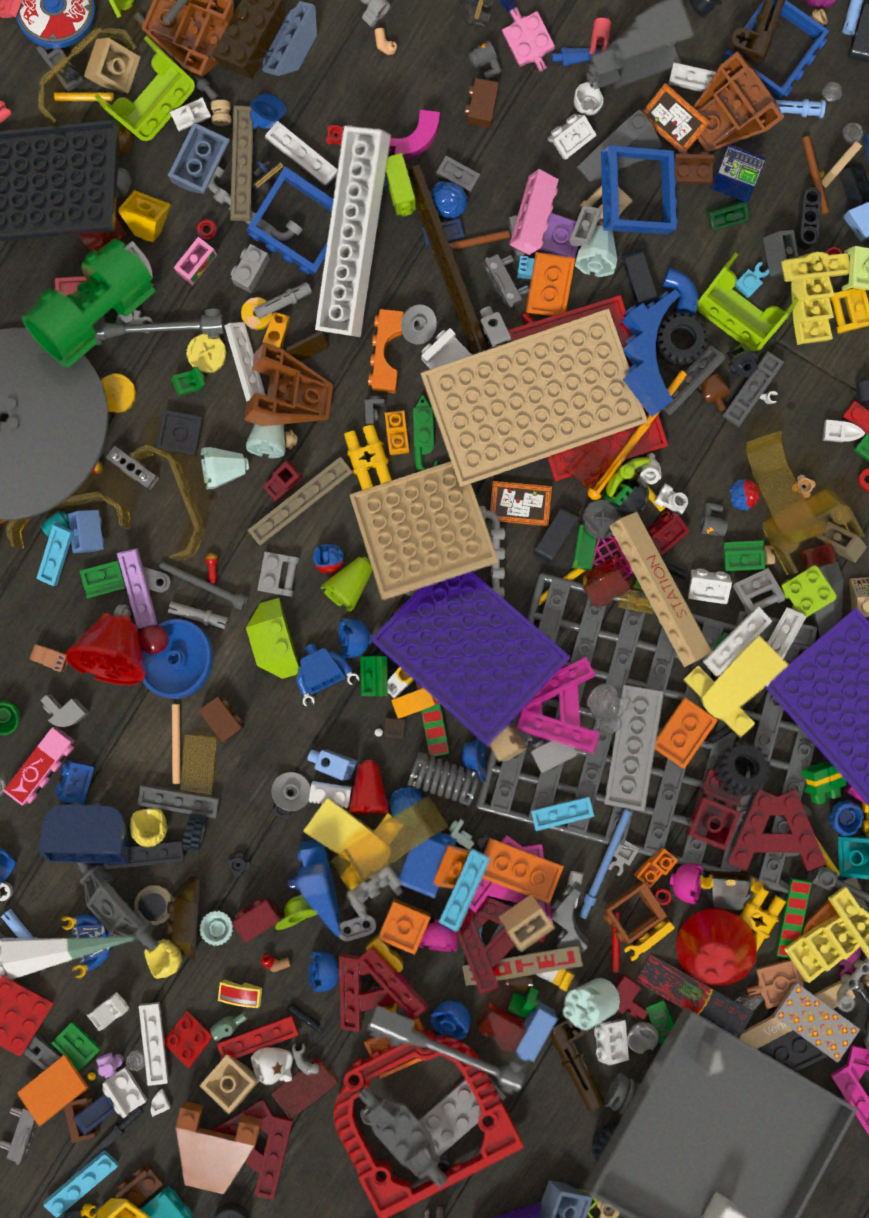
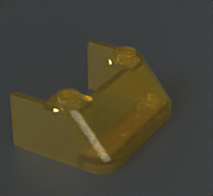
M823 489L765 520L763 530L787 575L798 572L789 555L799 546V538L795 532L830 514L835 523L845 524L849 532L860 538L865 536L850 507L832 490Z

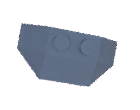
M299 1L296 7L290 10L263 59L262 70L265 73L280 76L299 70L317 36L316 9L313 4Z

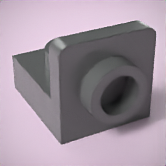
M370 396L369 400H365L366 426L374 425V421L378 420L377 409H373V406H385V399H381L380 396Z

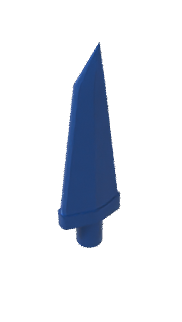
M564 47L561 48V53L552 54V62L562 61L563 66H568L570 64L591 61V57L594 55L589 54L590 48ZM596 48L594 55L600 54L602 48Z

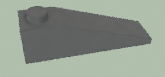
M638 110L620 125L577 168L589 182L602 178L601 151L609 145L659 149L662 147V144L652 123ZM617 157V169L627 168L634 163L642 162L646 159Z
M838 561L818 567L837 595L834 601L812 614L814 625L817 627L818 638L842 620L843 577Z

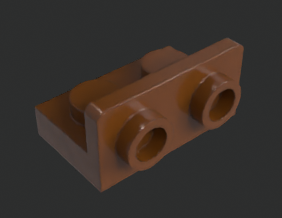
M685 151L675 154L674 174L676 184H712L715 155H710L709 152L690 154Z
M150 1164L144 1168L140 1166L132 1174L134 1177L129 1181L125 1179L118 1185L115 1197L117 1199L119 1197L126 1199L137 1207L162 1186L164 1181Z

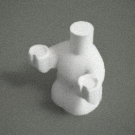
M649 453L647 457L651 458V462L640 465L634 471L640 472V478L645 483L655 484L661 479V467L655 459V454Z

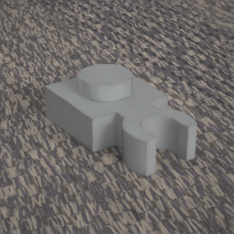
M134 310L128 316L118 314L115 323L133 325L146 322L153 323V320L149 317L140 318L142 313Z
M626 840L624 844L633 847L631 849L634 851L622 849L623 845H618L613 855L616 859L611 861L608 870H611L613 866L617 865L619 867L616 873L618 876L623 873L624 863L630 866L639 851V848Z

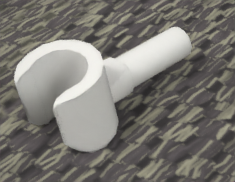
M772 391L762 394L760 399H763L767 404H773L777 401L770 400V395L776 396L778 393Z

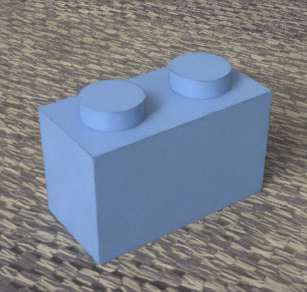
M99 510L76 511L68 514L70 530L74 531L71 539L73 553L103 550L104 538L101 533L102 520L99 516Z

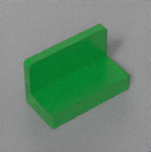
M580 524L577 530L571 568L591 571L597 538L587 533L583 529L584 525Z

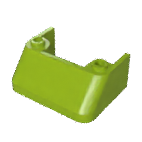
M146 36L144 38L146 42L157 52L153 56L151 64L158 75L134 103L127 98H119L111 106L98 94L95 95V98L108 113L143 141L151 140L171 118L170 112L178 109L195 88L191 77Z
M735 252L699 299L697 309L702 315L739 343H744L751 351H759L790 315L799 300L795 298L785 311L778 306H769L764 312L759 310L733 290L737 283V277L728 268L738 256Z

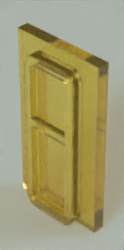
M185 735L180 791L212 796L217 737Z

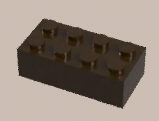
M241 0L212 53V56L221 67L249 79L254 78L290 12L283 0Z

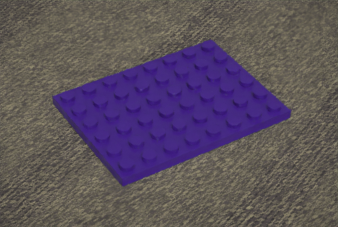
M472 571L419 588L371 638V641L487 747L570 659L568 654Z
M855 608L789 663L765 688L869 806V621Z

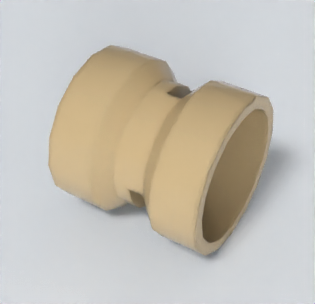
M226 100L212 101V124L216 126L230 125V102Z

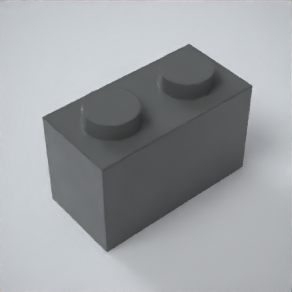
M794 230L778 231L763 238L770 277L784 275L782 262L799 257Z

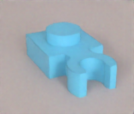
M759 262L754 267V273L748 270L735 285L747 298L763 283L759 278H765L769 274V269L764 273L759 271V267L763 264L762 262Z

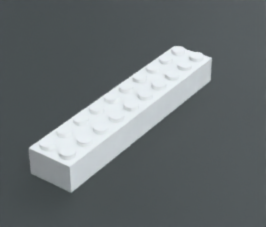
M344 126L315 330L361 337L391 136L382 130Z

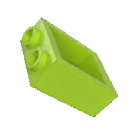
M400 153L387 157L385 176L397 215L407 216L412 214L416 208L415 197L403 155Z

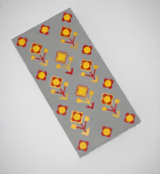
M796 982L773 1013L774 1017L836 1062H839L860 1030Z

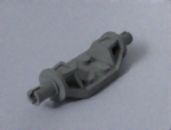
M73 863L84 875L80 880V884L84 885L87 907L113 936L134 935L136 937L129 941L130 943L139 940L149 953L154 951L160 944L148 932L153 924L147 922L139 910L135 912L130 910L127 903L110 886L113 879L103 870V865L99 864L93 867L90 863ZM92 880H93L94 885H95V887H96V890H95V891H94V887H93ZM128 925H130V926H132L133 928H135L137 931H136V932H133V931H131V930H129V929H127V928H125V927H127Z
M365 1086L357 1096L369 1107L365 1116L369 1118L376 1136L402 1165L416 1172L419 1178L429 1175L438 1188H441L443 1186L442 1183L445 1184L448 1181V1177L437 1167L440 1157L436 1153L432 1134L406 1104L388 1099L386 1095L381 1099H377L369 1088ZM383 1105H385V1106H387L388 1108H390L391 1110H393V1112H392V1113L388 1112V1111L383 1107ZM426 1149H427L429 1155L431 1156V1159H429V1157H428L427 1154L425 1153V1150H426Z

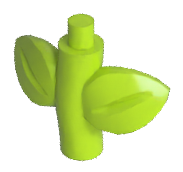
M651 458L633 459L626 465L619 467L606 486L607 495L612 497L618 485L634 475V470L640 465L651 462Z

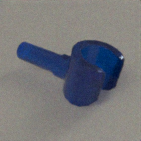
M289 877L288 888H297L296 878Z

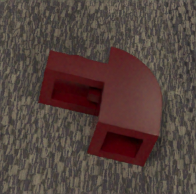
M286 461L262 487L274 501H278L300 482L303 475L291 461Z
M622 972L614 984L620 999L618 1010L623 1014L628 1008L627 1012L633 1017L637 1018L639 1016L644 1019L648 1014L647 1010L633 1000L641 987Z

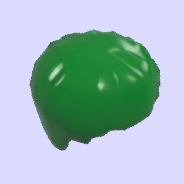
M4 700L0 702V735L13 733L21 721V712L18 707Z

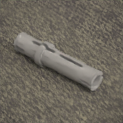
M305 282L296 288L287 289L282 295L255 307V314L258 319H262L291 303H297V300L312 294L310 286Z
M174 601L170 602L169 607L171 608L168 609L170 614L196 620L206 626L213 625L224 630L227 627L228 623L226 622H228L229 617L213 614L210 610L206 612Z

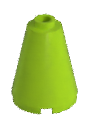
M366 557L356 558L323 583L321 589H326L324 593L339 607L343 604L347 607L345 610L351 612L355 608L373 572L370 560Z

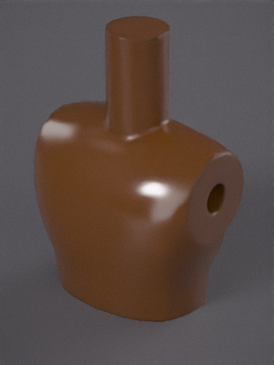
M720 374L707 377L701 383L703 399L705 403L715 402L719 412H723L726 410L723 398L729 395L728 386Z

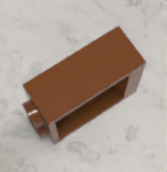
M638 882L602 908L605 913L603 917L609 925L612 924L615 928L614 934L617 939L628 944L667 917L644 882ZM638 893L652 916L626 934L612 913V910Z

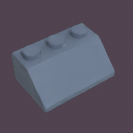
M193 123L168 174L171 182L188 191L204 194L230 139Z
M549 1180L541 1201V1218H586L593 1197L566 1183Z

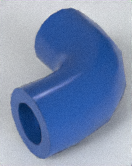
M669 267L664 276L662 286L672 290L676 289L679 292L680 296L676 311L681 315L689 313L688 316L691 317L696 314L699 294L696 285L687 275Z

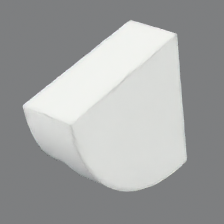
M163 1088L156 1093L152 1100V1117L171 1108Z

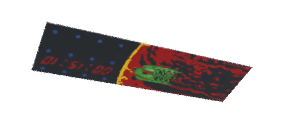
M652 954L648 957L636 980L637 983L682 1009L684 1007L690 1009L739 1039L753 1014L752 1011Z

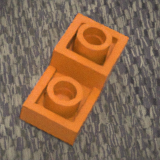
M662 848L654 856L650 857L636 871L634 876L641 882L646 883L648 888L651 889L662 874L666 876L678 860L665 848Z

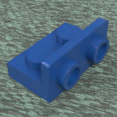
M67 759L66 764H63L61 768V782L56 786L55 794L57 798L63 802H79L84 804L94 767Z

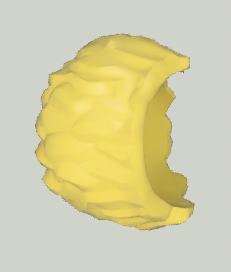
M147 808L133 813L130 831L132 838L139 845L152 847L164 839L167 833V823L163 811L156 808Z
M162 939L157 941L160 945L151 953L147 949L144 950L147 964L154 978L168 977L177 972L181 965L182 954L180 948L170 940Z

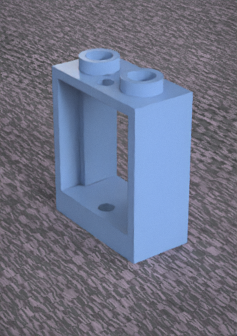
M539 1001L535 1011H530L514 1040L515 1051L518 1057L525 1061L529 1059L534 1062L557 1020L554 1009Z

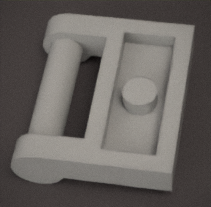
M264 552L258 591L293 597L292 586L296 564H299L300 558ZM283 562H289L284 589H280L279 584Z
M769 568L733 585L745 607L747 615L756 607L763 609L775 602L780 603L785 600V596ZM772 590V596L755 604L751 602L750 599Z

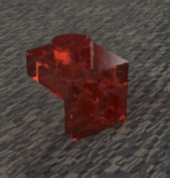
M831 543L801 551L806 570L814 565L820 567L836 563L835 551Z

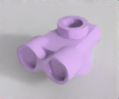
M108 1053L97 1058L99 1074L105 1076V1078L115 1075V1069L123 1063V1056L116 1054L113 1057L112 1053Z

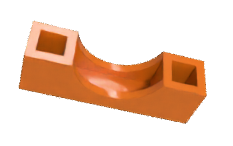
M380 309L379 315H375V327H378L377 335H373L372 346H376L375 354H371L370 365L374 366L373 374H369L368 385H372V391L396 393L398 372L386 362L384 351L387 344L393 338L402 335L401 319L404 315L402 311Z

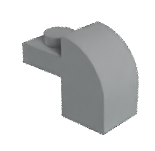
M52 694L46 695L41 699L45 711L53 714L48 721L55 726L66 727L77 724L89 713L77 698L71 699L63 707Z

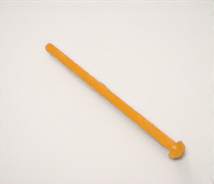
M682 370L667 388L671 396L687 376ZM659 412L653 417L650 414L647 415L648 422L638 427L595 487L588 489V496L591 499L598 500L601 498L599 493L644 432L650 427Z

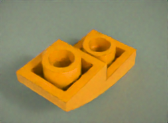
M404 411L385 413L390 455L409 453Z
M423 688L391 700L398 719L435 705L432 696Z

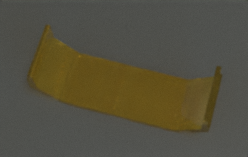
M94 29L71 51L67 58L64 57L39 80L41 91L40 89L38 90V111L46 119H49L53 124L56 122L53 116L44 108V84L97 36L121 38L133 52L137 46L132 42L133 39L124 29Z
M780 430L746 442V455L754 480L761 490L760 492L783 539H786L791 545L826 533V520H815L787 464L781 443L782 432Z
M147 444L137 448V451L131 452L130 455L136 460L153 454L169 460L195 528L186 550L170 555V559L177 561L195 556L205 529L194 500L189 495L190 490L178 460L170 454L168 455Z
M101 492L71 496L50 509L54 510L104 500L117 509L120 527L130 529L129 510ZM30 517L11 520L6 527L11 547L24 549L21 531Z
M428 796L346 848L332 859L331 862L350 891L430 837L443 830H447L448 825Z

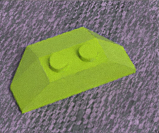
M280 598L260 603L246 627L257 666L282 679L297 675L300 666Z

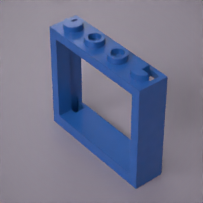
M776 0L773 1L772 9H774ZM787 0L781 15L816 40L782 87H779L755 70L771 95L777 100H780L783 95L785 97L789 95L793 89L792 82L794 80L799 81L805 72L803 67L805 64L810 65L816 57L814 52L817 48L822 49L827 42L825 37L829 30ZM764 1L745 25V29L751 31L755 29L757 24L756 16L760 14ZM728 49L722 61L725 62L734 54Z
M611 145L601 151L604 230L669 234L677 229L676 178L674 174L676 161L674 160V151ZM617 157L661 161L663 222L619 220Z
M284 167L246 231L249 232L248 235L253 240L264 242L266 244L265 247L270 251L281 253L285 261L291 264L294 262L299 265V269L308 275L310 273L314 274L326 256L328 240L312 264L256 227L283 181H286L332 212L334 199L287 167Z

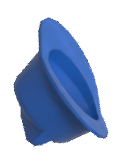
M262 94L250 103V119L254 123V129L258 127L263 129L272 128L287 112L284 102L271 94Z
M478 738L475 741L464 744L462 762L467 768L478 771L481 781L485 782L487 779V746Z

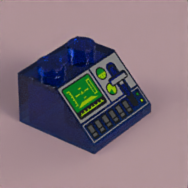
M729 144L716 171L711 189L748 203L766 158Z

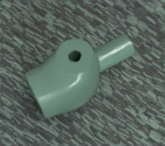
M243 1012L237 1017L226 1016L220 1019L211 1027L210 1031L213 1038L219 1041L221 1038L231 1035L239 1024L248 1019L246 1013Z

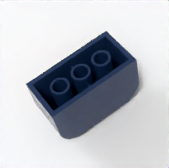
M73 802L71 805H59L52 808L43 819L39 853L47 862L128 864L130 829L119 811L113 807L104 806L101 803L84 805L79 802Z

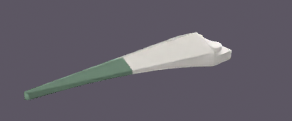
M136 936L0 939V975L2 974L10 979L18 978L131 941Z

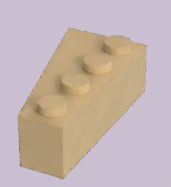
M512 722L490 744L498 761H508L527 749Z

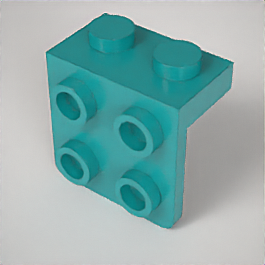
M169 1185L140 1209L151 1218L194 1217L189 1207L180 1200L178 1194Z

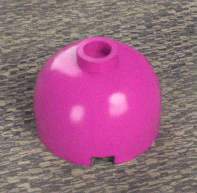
M694 863L683 864L677 869L676 874L672 873L670 885H673V891L680 900L696 904L695 900L699 899L701 892L699 874L704 873L703 865Z
M435 919L434 923L427 924L418 947L424 948V945L429 946V950L451 952L452 948L454 951H457L458 935L456 931L439 923L440 919Z

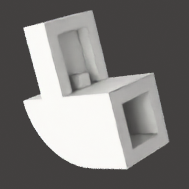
M116 992L87 1016L100 1031L116 1018L126 1013L129 1007L125 1000Z

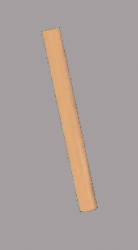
M172 704V784H180V704Z

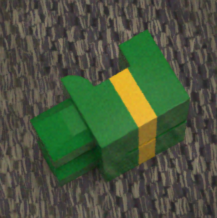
M829 760L801 769V775L803 778H806L807 782L805 792L811 794L813 803H825V793L832 799L841 797V787L846 786V782Z

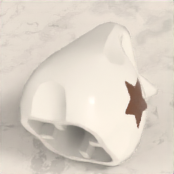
M266 1047L257 1050L252 1055L251 1063L255 1076L263 1084L270 1085L278 1080H284L285 1082L292 1080L291 1066L293 1055L290 1051Z

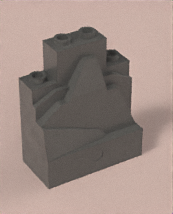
M667 0L656 4L636 17V22L602 53L591 57L586 76L589 84L593 85L594 90L609 84H613L614 89L669 70L672 68L673 63L681 64L674 46L675 42L693 36L681 0Z

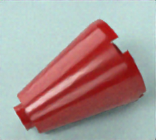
M363 760V764L358 765L349 812L361 815L388 813L389 807L379 765L375 764L374 760Z

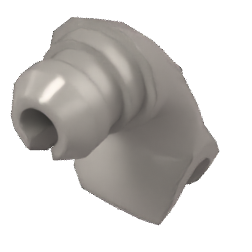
M296 1043L293 1044L292 1052L297 1067L307 1076L317 1074L319 1072V1065L311 1064L303 1059V1054L306 1051L305 1045L302 1043V1050L296 1051Z

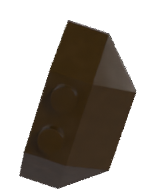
M191 876L171 895V902L167 904V912L170 914L169 922L166 923V933L191 960L195 959L200 879L196 876Z

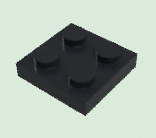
M163 410L156 449L196 457L203 417Z

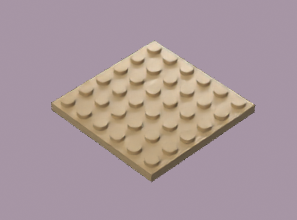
M451 461L350 494L382 600L498 563L472 485L459 486Z

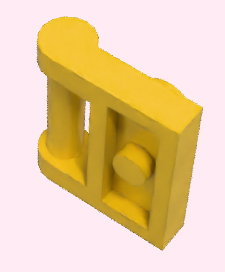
M853 288L836 292L834 297L829 298L833 304L838 324L836 328L838 334L869 326V302L866 290ZM842 298H845L850 324L845 322L840 302Z

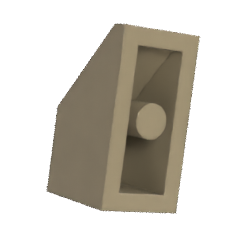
M829 521L817 536L820 541L836 553L856 563L867 548L859 536Z

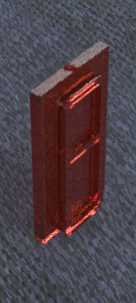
M319 1057L311 1063L319 1065V1072L317 1074L307 1076L300 1071L292 1077L291 1081L285 1082L271 1093L280 1105V1108L283 1109L290 1119L338 1084Z

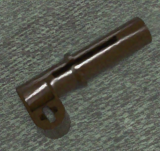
M765 0L760 14L756 16L757 24L755 30L751 31L745 28L735 30L728 44L730 52L732 54L739 52L743 58L751 61L764 62L775 30L780 26L779 18L786 0H776L767 30L763 31L774 1ZM747 41L751 42L749 48L745 47Z
M564 1017L555 1022L549 1036L562 1059L561 1065L566 1067L587 1110L592 1111L601 1107L605 1100L583 1059V1052L579 1051L574 1042L575 1039L583 1036L586 1030L573 1026V1023ZM566 1023L569 1024L570 1028L573 1027V1034H570ZM577 1068L579 1069V1071H580V1073H581V1075H582V1077H583V1079H584V1081H585V1083H586V1086H585V1084H584V1082H583V1080H582V1078H581V1076H580V1074H579Z

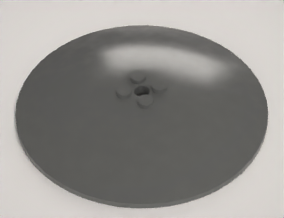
M27 328L0 330V419L3 414H9L6 422L0 421V520H17L32 517L52 509L69 498L87 480L95 468L103 451L108 432L109 415L106 393L102 381L90 361L83 355L69 368L60 365L57 360L37 343Z

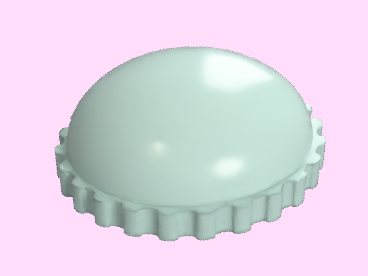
M220 911L206 914L200 925L202 939L213 946L226 943L227 940H230L233 932L231 918Z

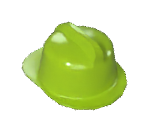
M303 895L294 897L286 904L285 918L276 924L275 929L289 928L306 918L317 915V912Z

